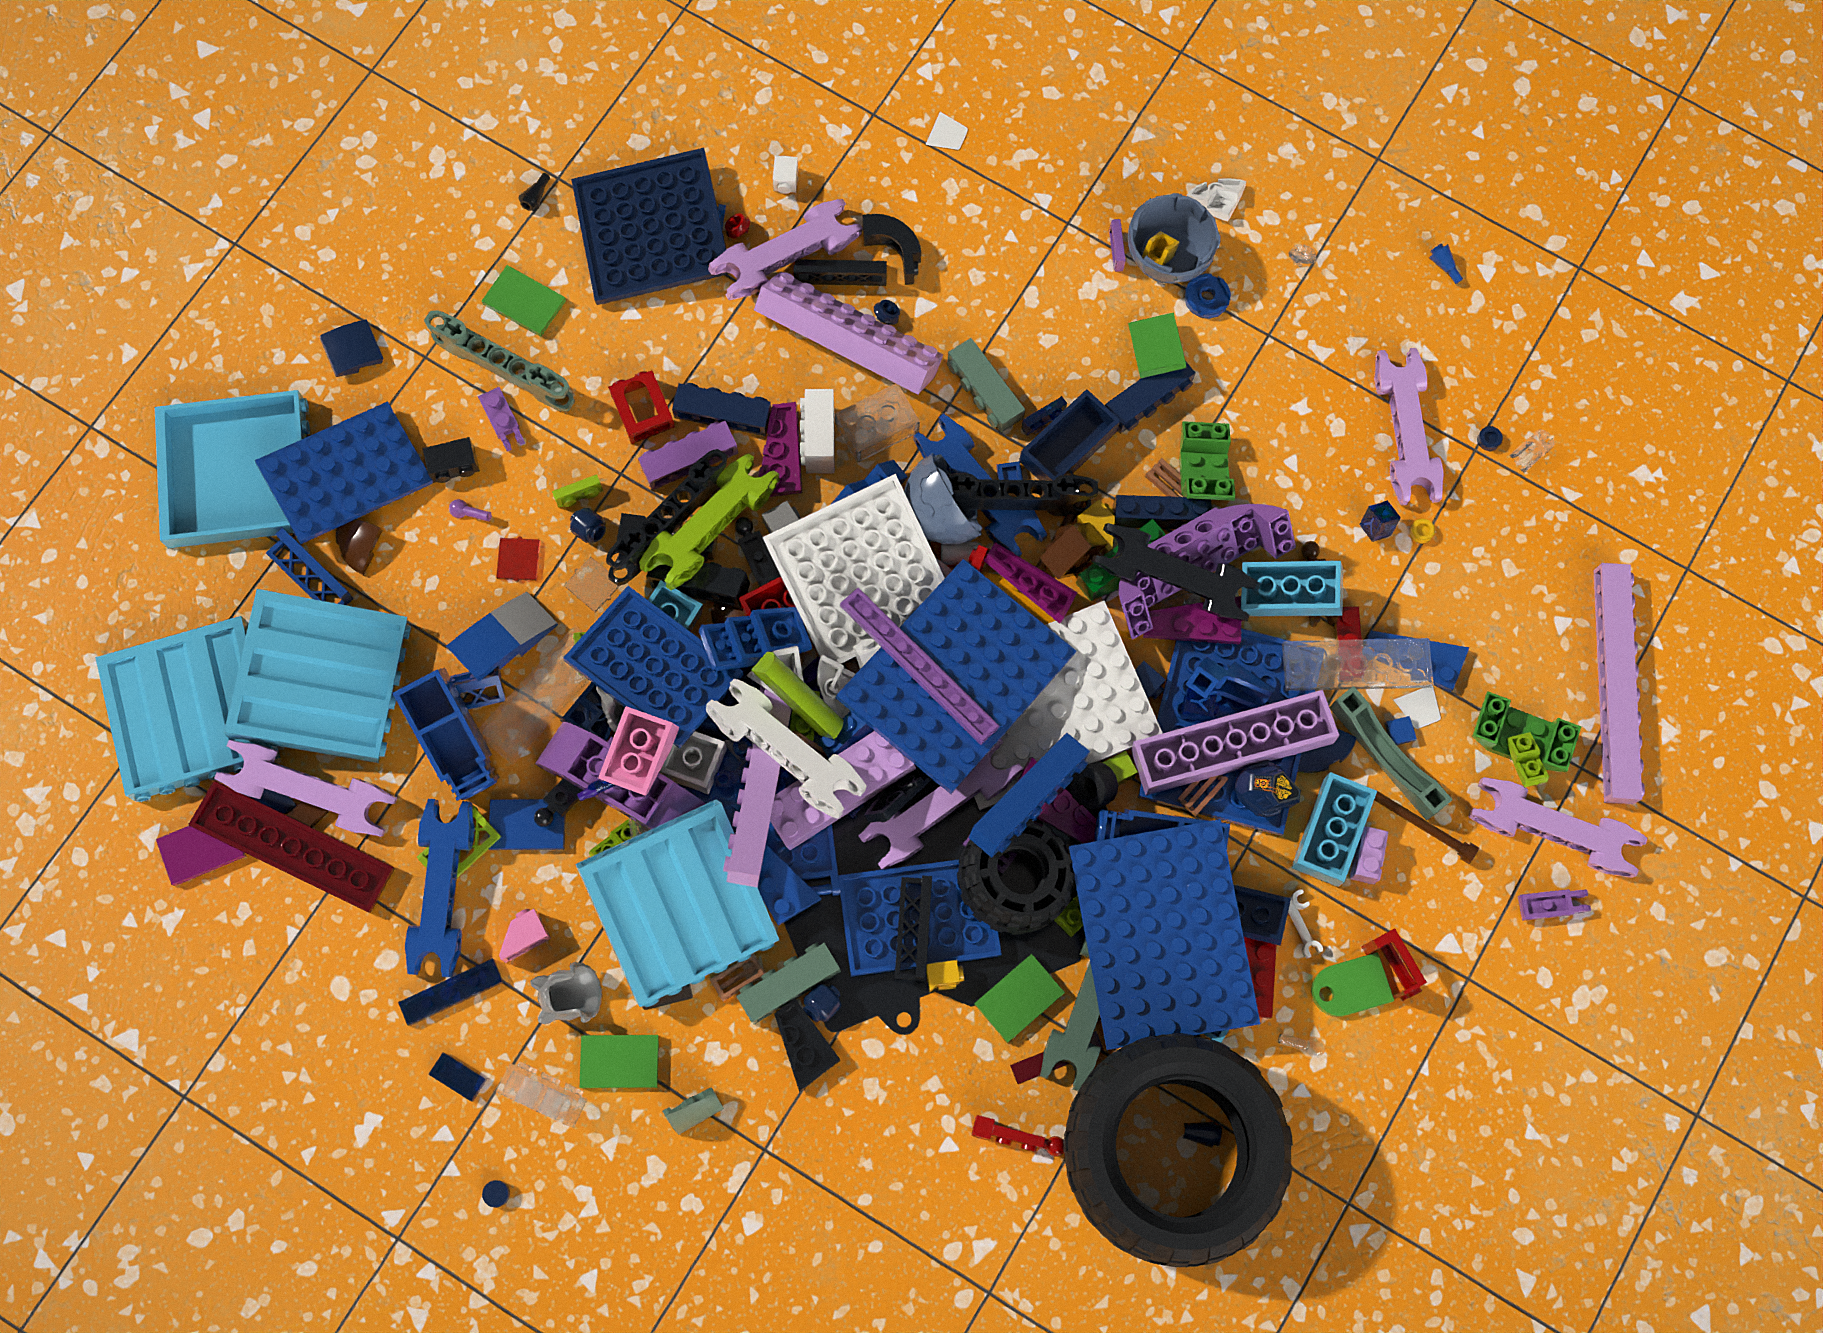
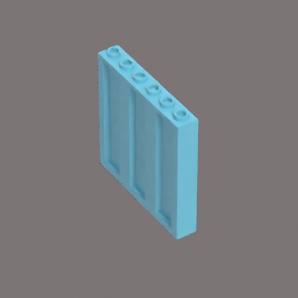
M256 589L225 725V736L379 763L380 756L385 757L387 742H383L384 733H390L392 719L388 718L389 709L394 710L396 699L392 694L394 685L399 686L402 672L397 671L399 662L404 663L406 648H402L404 639H409L411 625H407V617Z
M242 616L95 657L126 797L136 802H143L151 799L152 795L159 793L167 795L175 792L176 788L183 786L187 788L195 787L200 784V781L207 779L215 780L217 772L240 773L244 760L241 754L227 747L229 740L261 744L277 750L276 759L280 758L279 749L276 745L229 738L224 733L249 624Z
M717 799L575 864L639 1007L652 1006L659 1001V998L667 994L668 996L675 995L682 990L683 986L690 983H700L705 979L706 975L712 972L720 973L726 970L729 964L735 961L743 962L749 959L752 953L758 950H768L774 946L775 942L779 941L758 888L727 882L728 872H723L726 856L731 857L732 849H728L730 833L734 834V831L722 803Z

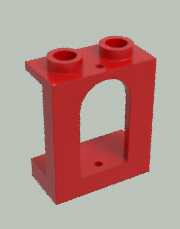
M652 370L639 372L627 380H618L608 387L631 444L675 428L672 415ZM646 386L658 415L636 423L625 394Z
M1395 928L1361 946L1366 955L1381 948L1404 990L1393 995L1394 999L1400 997L1404 1001L1422 992L1420 986L1426 984L1427 981Z

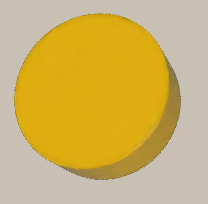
M1418 519L1411 525L1409 533L1415 542L1424 544L1429 542L1434 536L1435 527L1427 519Z

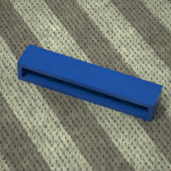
M1066 733L973 826L969 839L990 857H993L998 851L1003 853L1012 841L1010 839L1014 835L1020 836L1026 829L1027 824L1025 823L1029 819L1034 821L1043 809L1041 807L1045 803L1050 805L1057 797V791L1060 788L1065 789L1073 780L1072 775L1075 772L1080 774L1088 764L1086 759L1090 751L1070 734Z

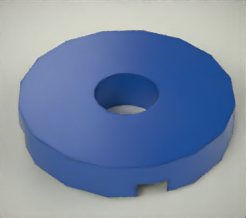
M1205 273L1190 280L1185 289L1184 300L1191 313L1201 318L1210 319L1218 317L1225 312L1230 302L1231 292L1228 284L1222 278ZM1210 292L1214 298L1206 300L1202 297V293Z

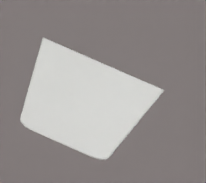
M940 112L926 145L959 150L968 128Z
M1433 684L1394 699L1406 717L1410 716L1415 729L1422 728L1441 719Z

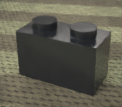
M470 437L422 448L428 475L433 480V483H445L451 478L459 476L469 477L475 472L480 471L475 448Z

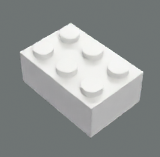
M805 389V398H800L801 465H806V473H835L834 390Z

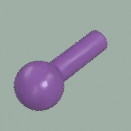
M456 499L449 505V512L455 518H462L466 515L490 521L492 517L491 512L469 507L461 499Z

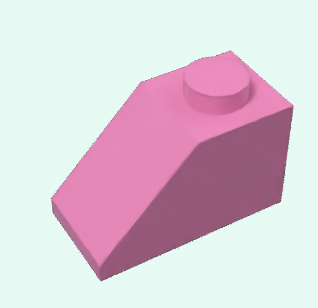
M528 908L520 911L515 915L516 918L510 922L499 954L503 962L507 963L551 939L535 909L530 910Z

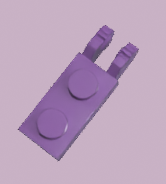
M500 387L478 396L498 439H501L506 451L512 450L506 435L513 432L517 442L520 445L525 444L519 431L520 427Z
M1570 889L1519 895L1518 901L1522 921L1590 912V905L1573 906L1571 899L1584 898L1588 896V891H1570Z

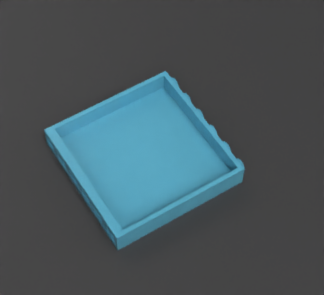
M299 390L155 407L160 541L168 549L276 536L275 534L281 528L288 534L294 533L256 466L255 460L307 437V434H310V425L308 420H306V412H309L307 398H303Z

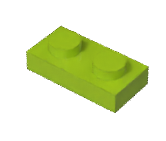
M596 474L556 489L552 493L560 508L562 506L570 507L583 498H594L603 489Z

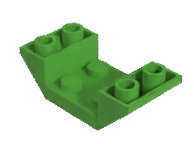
M1182 422L1179 462L1181 494L1184 497L1235 501L1234 479H1229L1228 450L1231 443L1229 424Z
M1487 691L1472 737L1487 751L1512 760L1506 741L1507 738L1531 732L1541 751L1539 758L1545 769L1567 772L1581 726L1560 718L1549 722L1509 706L1510 699Z

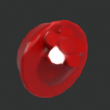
M741 213L732 215L725 224L727 236L733 239L740 237L744 233L748 234L750 226L749 217Z

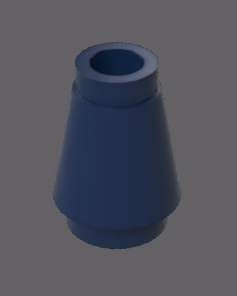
M1215 1122L1184 1123L1185 1132L1183 1139H1188L1210 1148L1213 1145H1220L1221 1125H1216Z

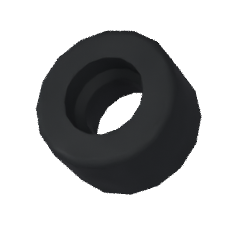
M1101 762L1087 764L1080 774L1075 772L1072 775L1073 780L1069 785L1072 797L1080 806L1083 805L1088 810L1098 809L1109 804L1118 793L1116 775L1109 766ZM1091 780L1094 781L1097 788V792L1093 789L1091 785Z

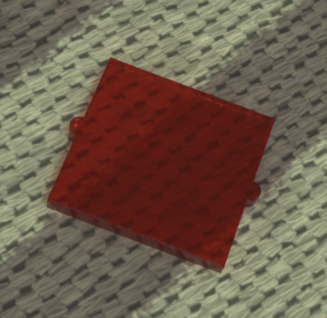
M521 536L518 538H500L496 578L514 580L515 582L519 580L537 581L540 539H522Z

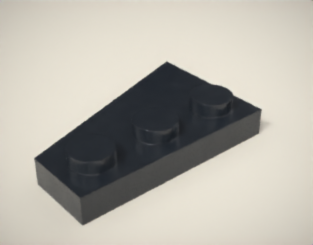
M915 766L916 770L880 793L865 813V818L869 823H883L890 820L932 778Z
M794 998L774 1013L799 1092H801L841 1060Z

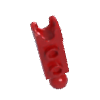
M980 1115L975 1117L971 1136L990 1140L991 1136L997 1137V1143L1011 1146L1012 1141L1021 1143V1149L1036 1152L1037 1148H1043L1053 1157H1059L1064 1153V1140L1059 1136H1052L1047 1139L1042 1136L995 1125V1119Z

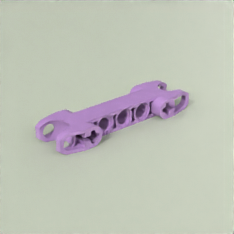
M843 199L823 202L805 213L804 219L806 223L751 250H748L744 243H738L714 259L709 264L708 270L711 275L727 272L737 278V281L727 289L725 295L728 300L751 296L759 292L761 287L769 281L766 275L823 247L829 255H833L845 249L851 242L857 239L862 234L863 228L860 224L845 226L836 221L835 217L844 211V206L846 205Z
M1410 348L1409 352H1407L1405 367L1393 365L1386 351L1380 350L1377 352L1375 360V387L1378 395L1388 394L1399 456V460L1391 461L1390 463L1392 487L1400 505H1407L1410 501L1411 486L1413 485L1424 487L1432 503L1440 502L1442 499L1444 475L1442 462L1439 457L1429 458L1418 392H1424L1427 389L1425 366L1417 348Z
M1002 739L996 743L952 794L940 786L902 814L898 811L886 822H873L859 835L862 842L869 841L880 835L889 838L891 843L890 851L878 863L882 870L907 860L921 850L924 845L918 836L981 792L988 801L1004 791L1023 771L1019 763L1005 770H998L991 765V756L1003 744Z
M235 740L228 741L227 747L242 755L244 765L240 773L236 775L217 772L215 780L227 785L238 793L261 799L264 788L338 813L339 815L335 823L337 827L354 833L384 836L386 829L374 824L368 816L369 808L377 801L395 804L398 797L386 792L375 784L357 778H352L349 788L274 763L278 753L275 749L261 744L244 743Z
M1483 777L1480 779L1478 787L1493 796L1495 808L1493 811L1473 808L1472 811L1470 810L1468 817L1489 831L1507 837H1514L1516 829H1520L1590 855L1587 866L1596 871L1630 878L1637 876L1639 869L1624 860L1621 854V847L1623 844L1642 847V845H1646L1648 838L1629 825L1614 819L1601 818L1599 826L1526 800L1528 789L1522 785Z

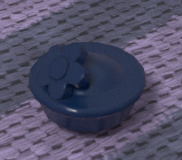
M882 300L875 304L874 313L878 321L887 325L898 323L900 310L895 303L889 300Z

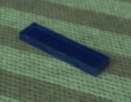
M492 958L398 1002L407 1026H412L500 985L504 981L495 959Z

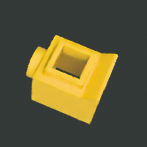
M1160 231L1148 240L1142 258L1144 259L1148 256L1157 264L1164 266L1173 259L1180 242Z
M957 960L927 964L926 972L929 992H932L936 987H938V991L954 989L959 982L964 981L963 967L957 965Z

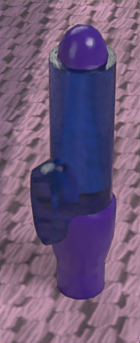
M597 780L577 795L579 800L583 801L595 797L616 785L604 780Z

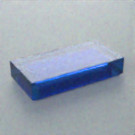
M444 1052L428 1074L471 1102L474 1101L487 1079Z

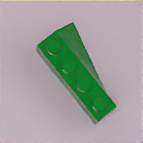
M1153 519L1139 529L1151 535L1149 544L1166 535ZM1118 545L1105 554L1104 557H1114L1118 551ZM1093 563L1078 575L1076 584L1087 598L1093 601L1119 590L1121 578L1110 575L1107 571Z

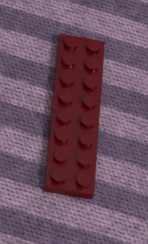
M213 781L188 824L200 832L368 913H371L395 869L216 781Z

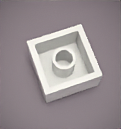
M695 731L680 749L673 744L659 772L675 783L709 794L727 750L725 742Z

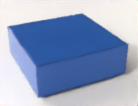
M1020 461L996 465L998 480H1023Z
M1410 716L1384 723L1389 737L1396 745L1413 742L1417 739Z

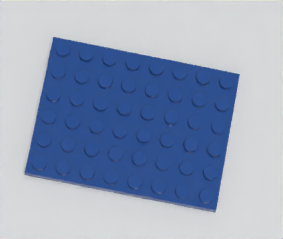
M962 559L899 628L999 725V728L980 745L882 647L836 695V699L948 793L952 794L1075 655L1076 650L967 561Z
M1242 628L1240 644L1176 640L1157 715V721L1162 733L1253 709L1217 694L1210 695V699L1201 702L1208 709V712L1198 703L1190 702L1191 699L1197 701L1204 699V697L1185 684L1206 657L1225 670H1228L1234 662H1237L1275 689L1265 705L1315 692L1324 650ZM1301 753L1269 761L1279 766L1295 784ZM1240 769L1222 774L1228 778V781L1199 812L1201 815L1282 836L1289 808H1283L1280 814L1273 817H1257L1240 802L1234 789L1235 780L1243 770ZM1217 778L1197 799V801L1192 805V807L1196 809L1198 805L1206 798V796L1214 789V787L1220 782ZM1208 779L1201 780L1184 800L1189 802ZM1141 783L1137 798L1188 811L1177 799L1190 784L1145 795Z
M1221 819L1069 846L1107 1050L1122 1048L1125 1045L1150 1036L1173 1033L1199 1035L1260 1024Z

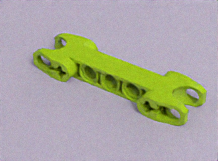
M746 454L729 464L717 479V486L721 489L674 535L667 531H662L651 542L639 561L640 569L648 572L659 565L672 567L664 580L666 583L665 587L669 590H673L690 580L704 563V557L700 553L747 506L753 511H757L768 501L780 481L779 473L770 471L762 477L755 478L749 476L748 474L755 464L753 461L754 457L750 454Z

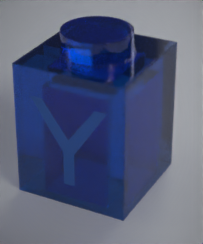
M1387 500L1368 506L1359 525L1370 540L1374 542L1391 536L1401 517Z
M1187 688L1183 698L1180 717L1201 722L1210 721L1213 716L1217 717L1220 702H1216L1217 694L1210 695L1205 699L1191 688Z

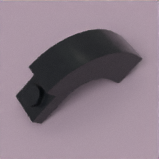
M862 215L864 246L884 245L893 248L900 255L903 262L905 285L914 284V275H918V263H921V246L914 232L902 221L888 215Z

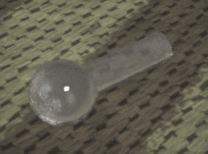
M1285 1034L1279 1035V1044L1304 1050L1311 1058H1320L1325 1052V1045L1318 1038H1311L1307 1041Z

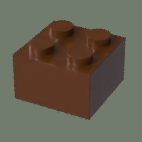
M1090 522L1077 523L1075 525L1069 524L1060 532L1062 536L1056 542L1053 540L1044 547L1043 550L1045 552L1039 558L1057 579L1075 576L1092 560L1093 555L1096 556L1108 543Z

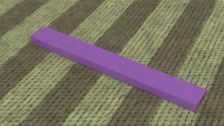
M857 588L840 603V607L980 745L999 728V725L863 591Z

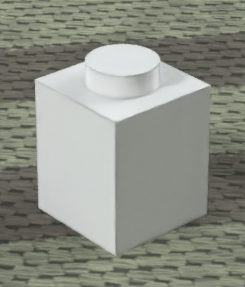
M775 155L773 170L774 191L782 194L796 193L798 157Z

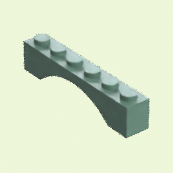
M1354 686L1336 699L1329 707L1426 821L1453 800L1435 779L1417 767L1398 748L1380 724L1371 705Z

